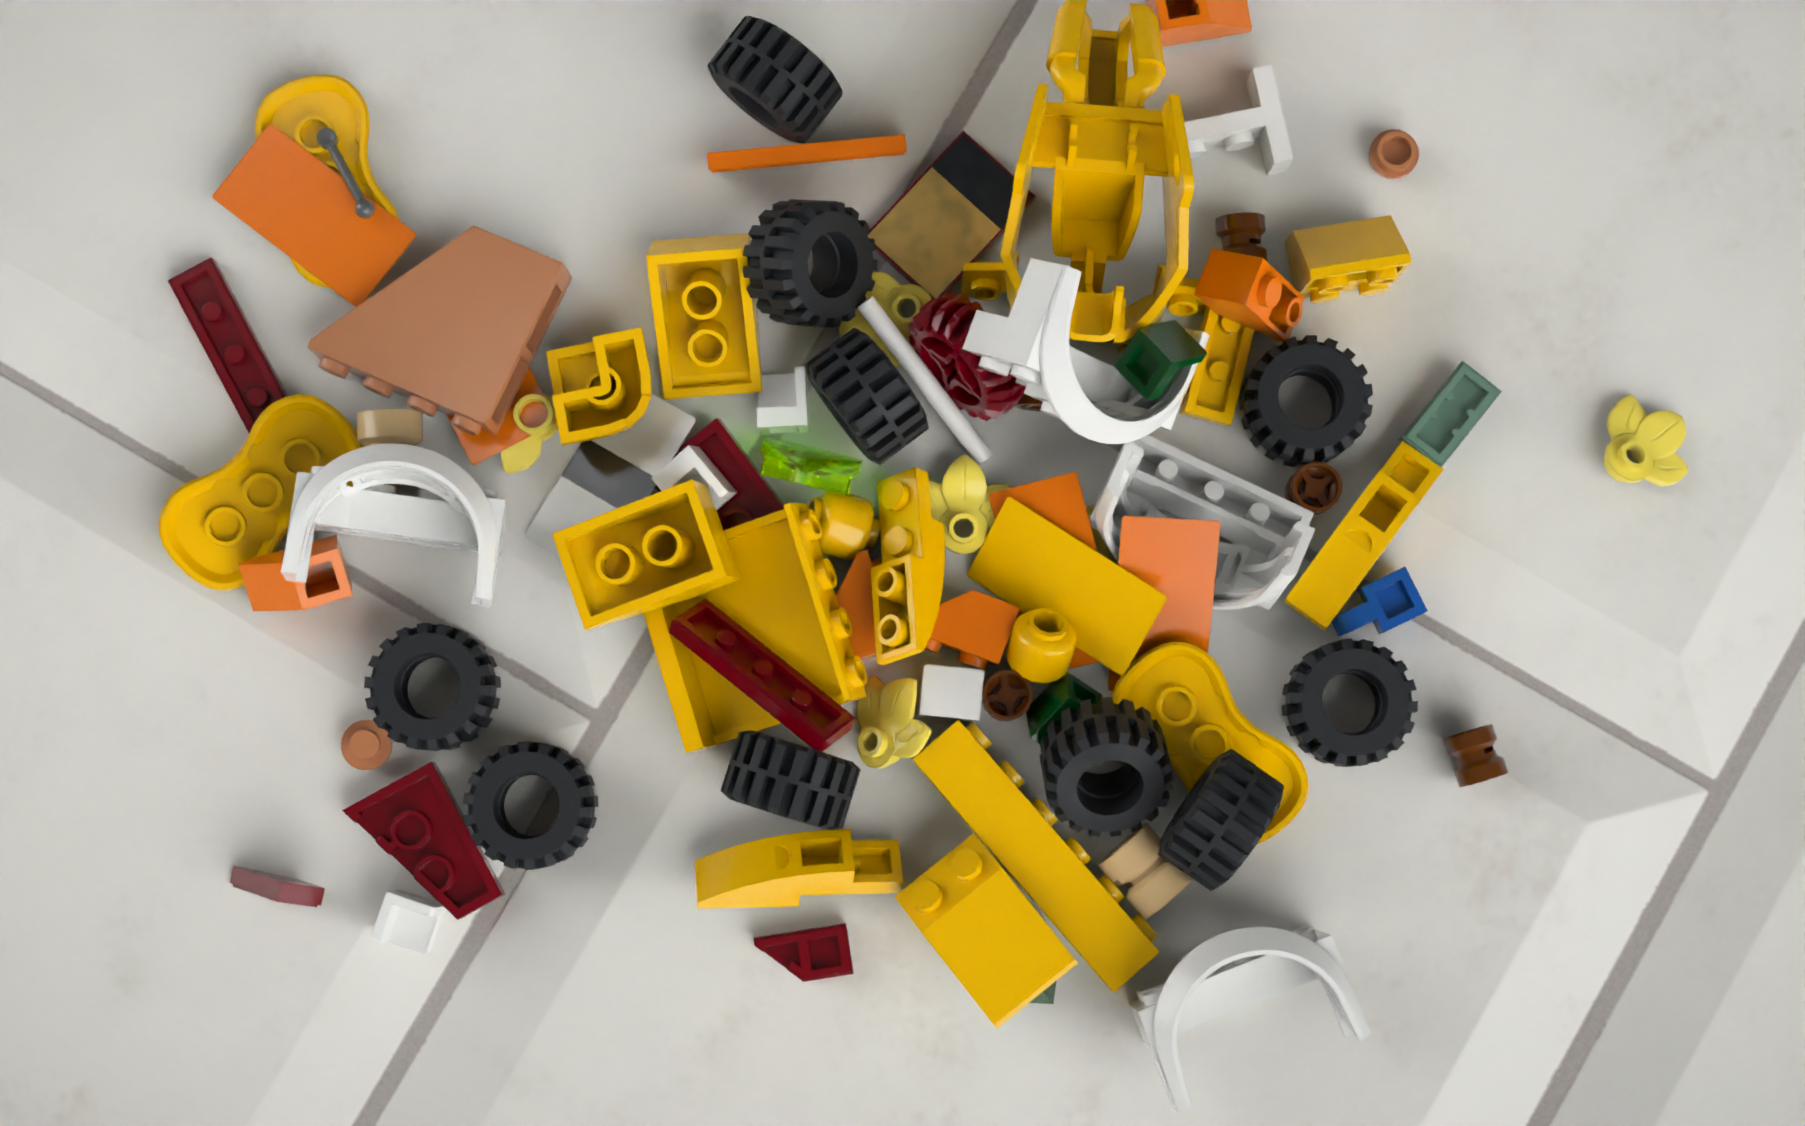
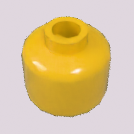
M836 489L826 490L820 498L814 496L811 499L808 508L815 512L822 529V537L818 539L822 553L846 560H853L857 553L863 551L865 547H874L879 535L880 520L873 518V506L868 499Z
M1051 608L1027 611L1020 615L1013 625L1006 649L1007 663L1012 670L1018 672L1030 682L1045 684L1057 681L1066 674L1070 666L1077 643L1076 630L1064 615Z

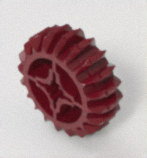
M949 291L945 295H939L934 300H929L919 309L920 312L913 317V321L908 325L911 334L909 336L910 344L915 348V352L960 410L965 409L969 416L979 417L985 421L991 418L997 419L1000 415L1008 413L1017 405V402L1024 395L1026 387L1015 382L1017 378L1010 375L1011 369L1008 376L988 371L978 366L981 359L980 356L962 349L976 310H984L979 302L971 303L967 296L963 294L957 295Z

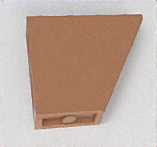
M472 226L311 338L307 348L321 360L318 367L334 376L346 379L348 373L354 374L364 379L362 386L378 395L390 398L392 392L409 398L406 405L422 414L434 417L436 411L453 417L450 423L466 433L478 436L480 430H484L497 436L572 280V276L562 262L479 227Z

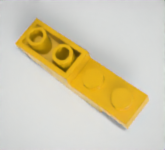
M1402 441L1285 598L1284 603L1325 631L1444 469Z
M917 467L877 482L882 564L872 567L870 570L876 660L881 665H886L924 651L931 637L942 597L945 568L944 523L931 517L928 472Z
M851 829L818 830L768 837L717 851L695 860L694 865L697 909L799 906L800 895L899 893L902 891L903 886L898 840H852Z

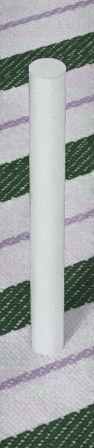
M872 295L866 299L857 309L971 458L978 465L986 461L993 454L874 296Z

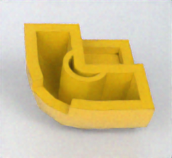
M642 327L592 337L593 342L546 351L554 393L552 399L562 446L614 436L631 428L644 415L652 397V375Z

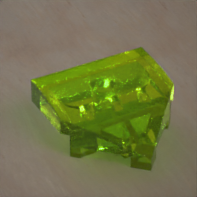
M767 436L763 440L760 454L764 455L760 471L761 475L848 496L852 477L860 479L864 459L771 436Z

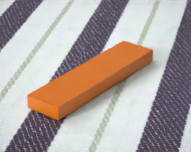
M905 134L711 152L707 153L708 169L715 173L904 155V152H907Z

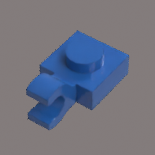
M1403 567L1357 589L1363 604L1337 615L1333 619L1332 624L1339 637L1370 622H1373L1378 634H1382L1428 610L1406 567Z

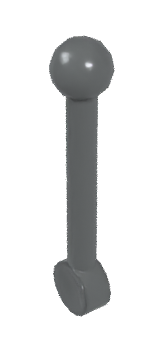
M330 128L321 129L317 134V142L323 149L329 151L356 202V214L364 219L370 218L375 211L374 204L364 198L337 147L338 136Z

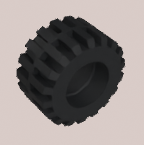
M745 16L707 65L717 86L739 108L773 133L798 143L808 142L843 94L834 74L810 49L778 26L752 16Z
M789 199V201H779L773 204L772 210H764L758 216L760 225H752L748 233L752 239L751 243L744 246L743 256L748 257V266L743 267L744 278H750L751 284L747 287L750 298H758L756 307L761 313L770 314L769 319L775 322L819 328L841 326V321L849 322L856 317L855 309L867 299L865 296L867 291H873L875 281L872 280L873 270L877 271L878 260L873 259V251L876 250L875 240L867 236L870 228L865 220H858L859 213L854 208L845 207L844 203L838 201ZM812 249L813 268L809 278L808 258Z
M857 328L851 329L805 363L807 377L815 391L845 433L869 460L881 465L929 429L927 415L905 379L875 341Z
M1306 335L1302 340L1298 341L1296 337L1284 340L1279 346L1274 345L1251 369L1252 371L1242 386L1244 393L1239 399V410H1244V417L1241 419L1244 430L1250 429L1253 435L1249 440L1256 448L1261 445L1267 450L1264 456L1273 461L1277 457L1283 459V465L1295 467L1297 464L1306 465L1311 462L1325 461L1326 463L1336 458L1361 436L1366 428L1364 423L1372 413L1373 405L1368 404V398L1373 395L1372 383L1365 384L1363 377L1368 373L1363 364L1356 367L1351 360L1356 354L1349 348L1341 352L1336 349L1338 341L1327 338L1324 343L1318 342L1317 335ZM1306 376L1315 379L1324 386L1332 403L1331 417L1324 426L1317 429H1306L1293 424L1286 418L1279 405L1278 392L1281 384L1287 378Z
M419 623L417 627L412 629L404 627L396 631L398 636L393 640L386 638L379 646L383 649L379 657L373 655L368 666L373 667L371 677L365 676L364 688L370 689L371 697L365 698L367 708L374 710L376 714L373 721L378 728L385 729L388 732L387 737L413 749L428 751L452 750L459 748L460 744L473 741L479 736L477 732L482 727L487 728L493 720L489 716L493 708L498 709L500 698H496L497 688H501V679L495 674L494 668L497 667L494 658L486 653V647L479 640L451 626L443 624L433 625L430 623ZM430 658H442L449 661L458 673L460 680L459 695L455 704L445 714L434 718L425 717L418 714L410 703L408 682L411 674L419 664Z
M1352 638L1341 639L1310 651L1302 657L1303 660L1299 664L1294 665L1289 673L1291 675L1289 683L1284 684L1282 695H1286V703L1281 705L1282 716H1287L1289 726L1286 728L1290 736H1295L1300 743L1297 746L1302 751L1313 754L1315 760L1324 764L1330 763L1340 767H1352L1379 762L1387 758L1388 753L1398 750L1405 743L1402 740L1403 736L1411 733L1415 724L1410 721L1411 715L1418 712V701H1412L1411 691L1417 689L1414 679L1407 680L1404 672L1408 668L1403 661L1396 662L1391 657L1394 652L1386 647L1378 648L1373 646V641L1365 639L1359 641H1352ZM1351 673L1360 677L1368 684L1374 695L1375 711L1369 725L1360 732H1340L1329 723L1322 707L1324 689L1329 680L1339 674Z
M1101 697V703L1091 704L1090 699L1079 702L1080 708L1075 711L1068 707L1061 712V722L1052 720L1047 727L1048 736H1043L1040 743L1041 754L1039 756L1046 798L1049 807L1054 808L1055 816L1061 822L1068 820L1070 829L1080 832L1086 828L1088 829L1089 836L1100 837L1102 832H1110L1111 837L1122 835L1121 830L1130 828L1134 832L1142 828L1141 822L1145 819L1152 822L1159 815L1157 806L1166 807L1170 799L1168 790H1172L1174 784L1173 769L1165 737L1157 719L1152 720L1150 712L1144 707L1135 710L1132 701L1122 699L1119 704H1115L1112 697ZM1114 760L1126 763L1121 768L1109 773L1095 774L1086 771L1091 766L1104 761Z
M747 730L738 733L721 792L730 800L819 828L837 830L843 829L861 769L852 761L756 731Z
M531 741L518 742L515 745H505L497 749L498 752L493 756H486L480 762L482 765L480 770L473 772L468 780V783L472 785L470 792L464 793L463 804H468V815H464L466 826H471L474 835L470 837L476 846L481 845L486 850L484 854L493 861L498 860L504 863L503 866L509 868L533 870L553 866L556 863L565 861L573 856L579 847H583L589 839L587 835L590 829L594 828L597 817H594L595 807H598V796H594L592 786L595 783L592 776L587 775L584 770L585 765L578 758H574L568 754L569 751L561 747ZM527 775H537L549 780L557 791L560 803L559 814L553 826L548 831L536 836L518 833L508 822L504 810L505 797L509 788L517 779Z
M1233 749L1224 752L1205 770L1174 814L1161 837L1158 855L1208 890L1212 891L1226 883L1239 869L1265 833L1281 804L1284 785Z

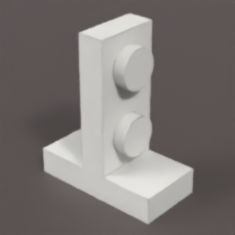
M1272 64L1252 68L1246 81L1252 108L1184 122L1191 160L1204 156L1207 153L1206 149L1225 145L1226 151L1244 149L1252 146L1255 143L1254 139L1259 138L1267 176L1286 172L1294 160Z

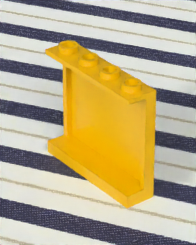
M790 502L783 505V510L724 530L741 580L694 598L643 613L686 753L705 750L735 740L741 731L752 730L760 732L781 725L777 719L669 633L670 625L674 618L705 598L839 705L867 697L863 686L867 684L866 670L861 659L858 656H854L848 637L852 635L851 622L846 610L843 607H839L833 589L837 586L836 573L829 559L823 557L818 541L822 537L821 525L815 512L811 509L809 510L807 503Z

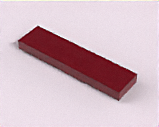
M211 257L169 279L168 283L248 433H250L260 414L269 405L288 395L216 260Z
M706 598L672 620L669 629L671 635L812 749L823 752L852 730L856 717Z

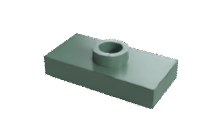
M1461 361L1398 440L1404 441L1442 467L1502 391L1464 361Z

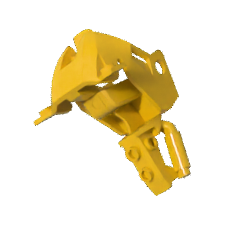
M1066 0L1056 14L1046 61V68L1050 72L1053 82L1063 94L1062 102H1047L1048 85L1038 84L1014 175L1012 198L1000 253L1003 262L963 263L961 294L972 296L982 301H992L999 298L1001 293L1007 292L1010 310L1012 309L1022 282L1018 274L1020 253L1016 252L1033 167L1055 168L1051 216L1053 252L1059 257L1071 258L1070 267L1082 272L1071 317L1069 338L1078 341H1110V343L1128 345L1138 328L1160 323L1165 307H1168L1169 312L1173 315L1191 316L1195 313L1204 314L1207 306L1194 295L1199 280L1184 278L1188 271L1189 207L1194 193V175L1180 95L1169 94L1162 107V111L1146 110L1144 106L1147 98L1158 89L1161 80L1166 74L1159 22L1150 6L1130 3L1128 16L1119 23L1118 31L1092 29V19L1086 12L1087 0ZM1130 44L1135 75L1127 78ZM1145 175L1162 177L1166 264L1158 263L1153 293L1126 306V298H1123L1124 286H1114L1112 292L1101 294L1106 261H1120L1125 258L1142 213Z

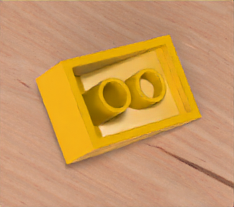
M748 233L652 241L646 254L664 400L762 392L757 298H750L747 287L751 284L750 278H744L743 267L748 266V257L743 256L744 246L751 243V237Z
M693 479L552 534L585 630L694 598L741 580L708 485Z
M975 833L894 896L996 1028L1078 964Z

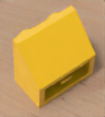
M1391 215L1295 230L1291 232L1285 241L1293 287L1304 297H1310V303L1313 304L1336 300L1340 298L1339 292L1358 289L1360 296L1385 292L1389 290L1388 284L1399 279L1398 276L1411 264L1410 252Z

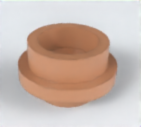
M1396 129L1387 130L1380 133L1370 145L1369 162L1373 170L1380 176L1387 179H1400L1407 176L1415 168L1419 158L1418 146L1408 133Z
M361 720L353 723L344 732L341 740V751L345 760L354 768L373 770L382 766L389 759L393 742L392 739L387 737L388 732L385 729L378 728L373 720Z

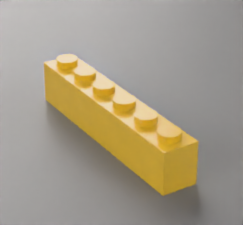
M958 719L913 758V762L1113 993L1116 992L1160 953L1152 944L1158 937L1157 933L1139 913L1132 919L1118 904L1125 898L1124 895L1106 875L1099 880L1094 877L1085 866L1091 860V857L1072 836L1065 842L1052 828L1058 819L1039 798L1032 804L1018 789L1025 781L1008 761L1004 760L998 765L985 750L992 743L972 721L965 727Z

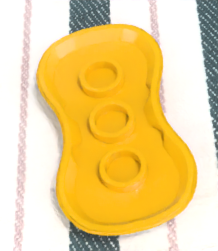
M328 74L305 76L282 84L264 97L255 117L254 131L256 140L266 127L272 124L341 176L329 151L323 149L316 139L321 129H332L339 139L337 147L361 192L400 220L394 206L381 191L371 173L367 155L370 124L368 108L362 95L349 81L339 76ZM290 258L296 270L307 281L317 286L330 288Z
M296 394L275 401L257 418L243 447L233 459L219 470L184 484L168 498L158 521L159 536L168 555L189 577L203 586L214 590H232L244 586L238 563L276 552L279 543L288 531L297 471L311 473V467L313 466L324 467L339 456L362 448L363 445L357 442L356 430L333 406L312 395ZM352 481L346 482L348 486L353 487Z
M1185 642L1161 644L1140 656L1128 667L1126 673L1119 678L1112 694L1113 703L1119 704L1122 699L1132 701L1135 710L1144 707L1150 712L1152 720L1157 719L1165 737L1172 769L1180 777L1188 793L1219 755L1233 749L1284 785L1281 804L1257 844L1279 833L1298 815L1308 797L1309 789L1307 772L1302 761L1284 742L1263 732L1247 720L1236 706L1221 668L1207 652Z

